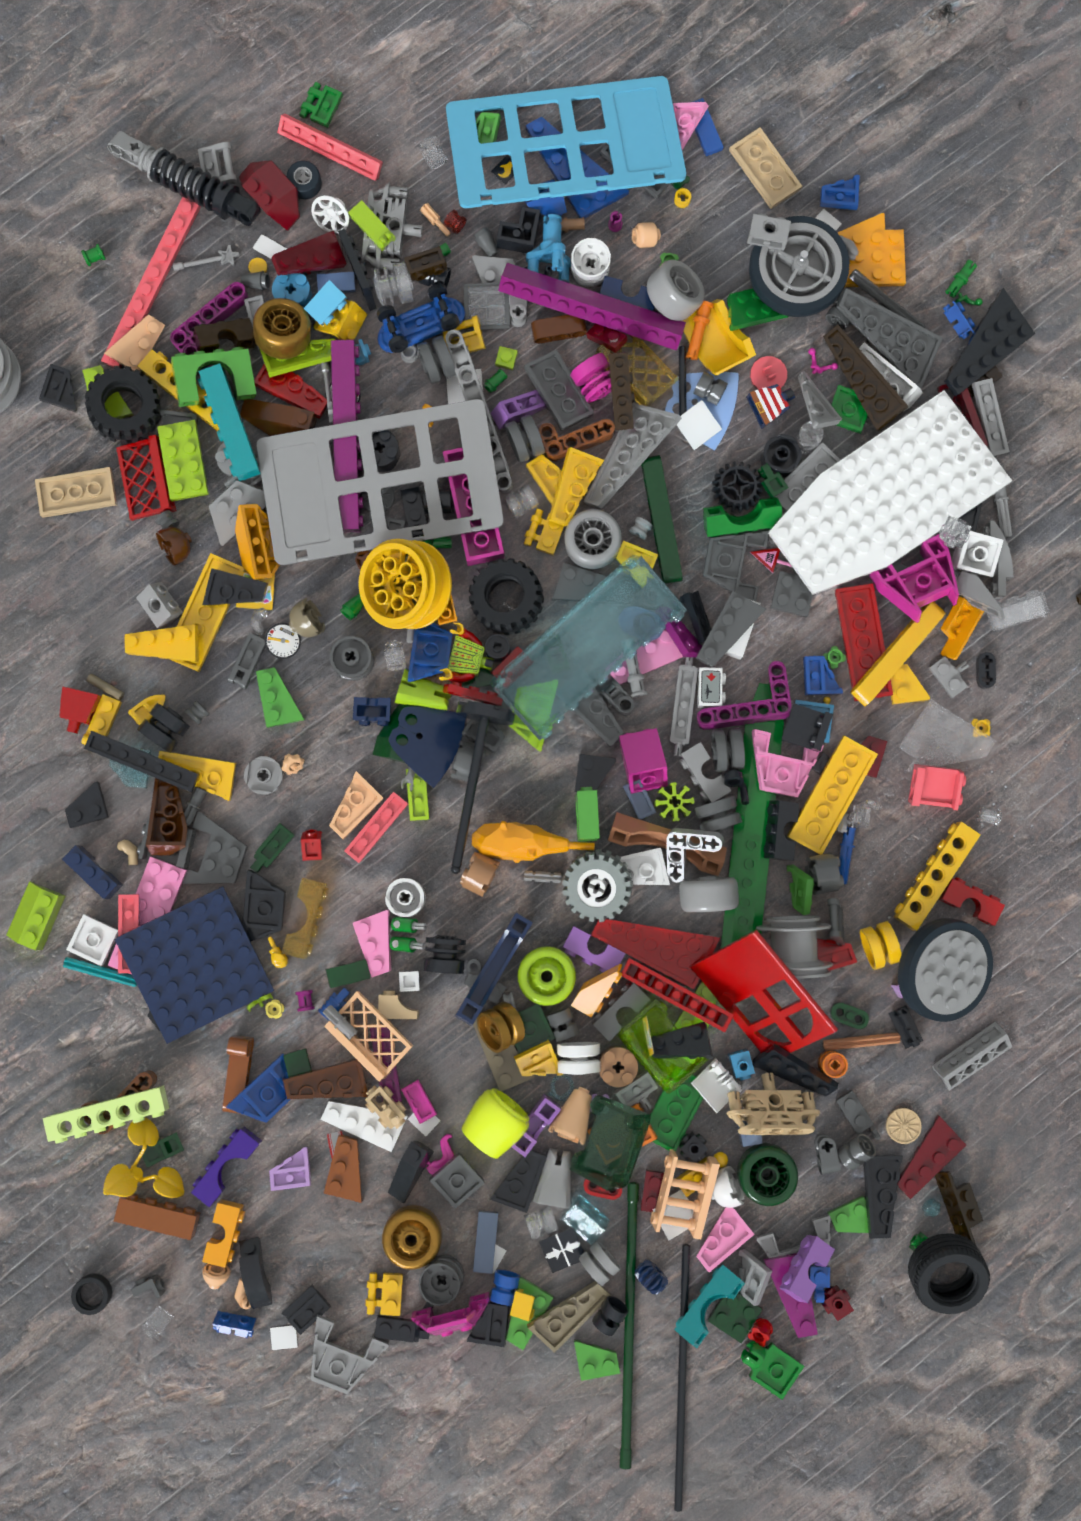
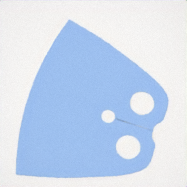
M704 372L686 374V382L690 383L691 389L686 393L687 411L694 406L691 403L693 399H697L698 402L702 400L722 428L721 431L703 443L715 450L722 440L733 415L737 399L739 373L723 372L719 375H714L711 372H707L714 376V380L720 379L728 383L717 406L708 402L707 397L701 398L693 394ZM679 376L673 382L672 390L674 396L667 402L665 408L667 412L674 413L672 407L674 404L679 403Z

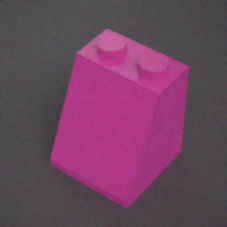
M657 728L620 735V748L630 793L667 787V764ZM640 779L643 787H640L639 783L634 785L633 782Z

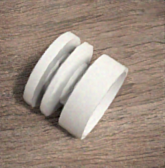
M586 238L575 245L571 256V273L578 284L585 287H595L601 285L604 277L608 276L611 254L603 241L596 238Z

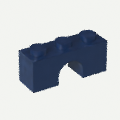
M609 276L604 277L600 294L654 311L655 307L648 296L647 287L641 285L640 291L636 296L627 297L622 293L623 280Z
M75 845L62 860L103 899H111L123 884L110 872L102 869L94 861L96 858L83 846Z

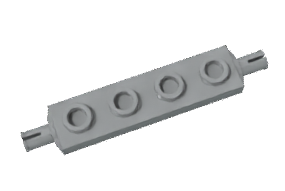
M686 657L685 664L678 667L669 742L675 744L674 756H677V753L678 756H681L682 746L689 744L698 668L692 666L693 657H690V661L689 657Z

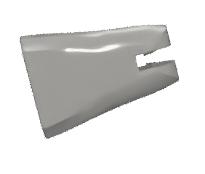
M549 1148L532 1201L543 1205L571 1208V1152L563 1150L560 1159L561 1165H555L557 1149Z

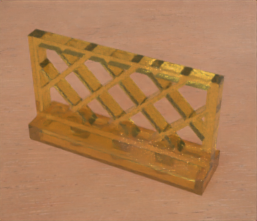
M630 335L632 343L626 342L622 347H632V355H628V359L632 360V367H629V373L632 372L633 384H630L631 391H634L635 401L638 404L650 407L651 403L673 386L679 378L641 338ZM602 344L597 348L595 355L603 353L609 362L608 355L611 352ZM635 348H642L645 351V356H636ZM635 360L645 361V368H635ZM648 361L655 362L658 365V370L648 369ZM634 372L644 373V381L637 380L634 377ZM647 374H657V382L647 381ZM668 375L671 381L669 383L660 382V376ZM647 385L657 386V393L652 396L647 391Z

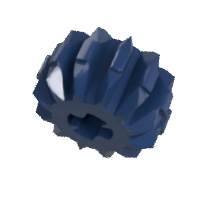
M645 1259L643 1263L641 1262L637 1266L635 1276L647 1291L658 1295L666 1288L665 1286L668 1284L667 1277L656 1264Z

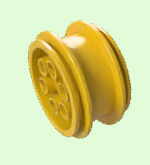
M406 539L384 541L369 553L361 567L359 575L361 600L369 615L385 627L392 629H420L429 626L443 614L450 600L452 579L449 566L443 555L434 546L426 542Z

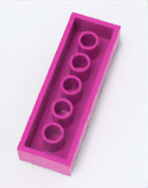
M463 448L443 451L445 463L462 460L464 458ZM461 474L448 477L457 519L472 516L473 509L467 475ZM481 519L470 521L471 527L482 526ZM499 528L461 534L468 566L505 558Z

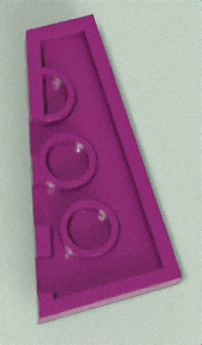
M797 1253L763 1259L766 1266L772 1270L771 1278L797 1337L818 1335L812 1299L810 1298L808 1303L799 1302L780 1289L782 1278L788 1272L791 1261Z

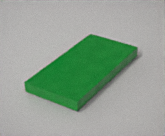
M675 1065L648 1117V1121L658 1137L652 1142L668 1151L673 1149L675 1152L680 1145V1139L685 1135L703 1100L701 1094L691 1084L697 1076Z

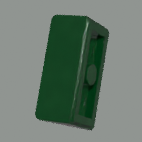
M307 1049L283 1055L288 1077L312 1071Z

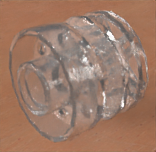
M405 262L393 264L392 274H389L386 266H383V276H380L378 268L373 269L376 295L382 306L387 305L386 298H390L391 305L395 306V296L399 297L402 304L414 301L412 295L414 287L409 272H407Z

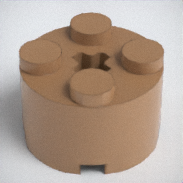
M474 852L470 859V869L464 870L460 884L463 888L483 897L495 876L494 872L498 869L500 862L480 852Z
M611 1046L604 1050L598 1059L601 1062L600 1076L610 1086H627L633 1082L637 1075V1060L633 1053L624 1046ZM619 1061L623 1067L616 1071L613 1065H616Z

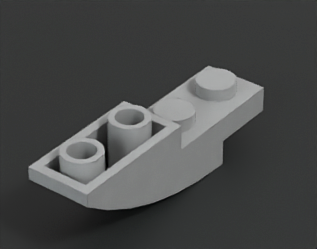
M989 521L983 527L982 534L1004 540L994 572L993 582L990 585V593L993 594L995 599L1000 600L1006 596V581L1014 577L1010 550L1002 531L995 521Z

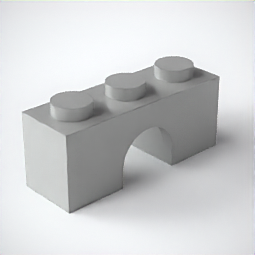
M701 742L681 754L679 762L684 770L688 769L691 776L689 778L694 786L698 785L701 792L699 794L705 803L707 801L708 803L715 802L731 792L730 788L724 784L722 775L715 779H708L702 774V765L711 758Z

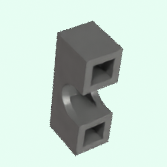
M633 982L631 984L626 983L620 990L622 993L617 998L615 996L611 998L606 1004L608 1008L604 1012L600 1010L592 1018L594 1020L593 1026L609 1042L623 1028L616 1019L617 1011L622 1007H630L638 1013L651 1000Z

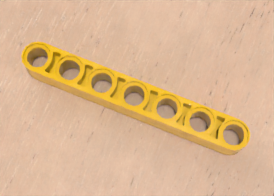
M934 601L920 609L922 611L920 622L916 623L914 620H911L851 690L850 693L863 706L868 705L944 617L946 612Z

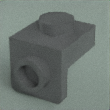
M156 1274L148 1279L146 1276L135 1281L136 1285L131 1289L135 1297L152 1288L156 1298H159L165 1293V1284Z

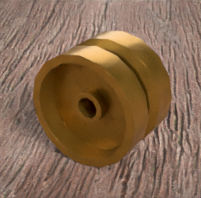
M501 1002L493 1006L492 1009L480 1013L477 1017V1027L480 1036L486 1046L493 1052H502L509 1048L510 1045H515L522 1041L525 1037L523 1021L517 1010L508 1002Z

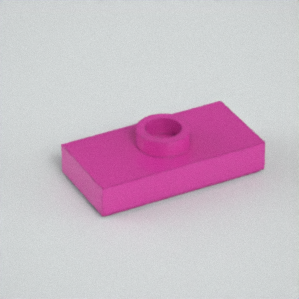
M419 1079L401 1089L419 1124L437 1115Z

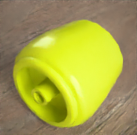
M492 1088L484 1091L476 1100L461 1130L482 1152L498 1159L525 1134L529 1128V1116L512 1098L502 1091Z

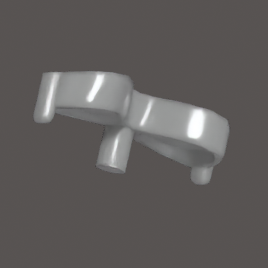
M844 814L838 825V832H848L846 830L847 824H851V821L847 820L849 814Z

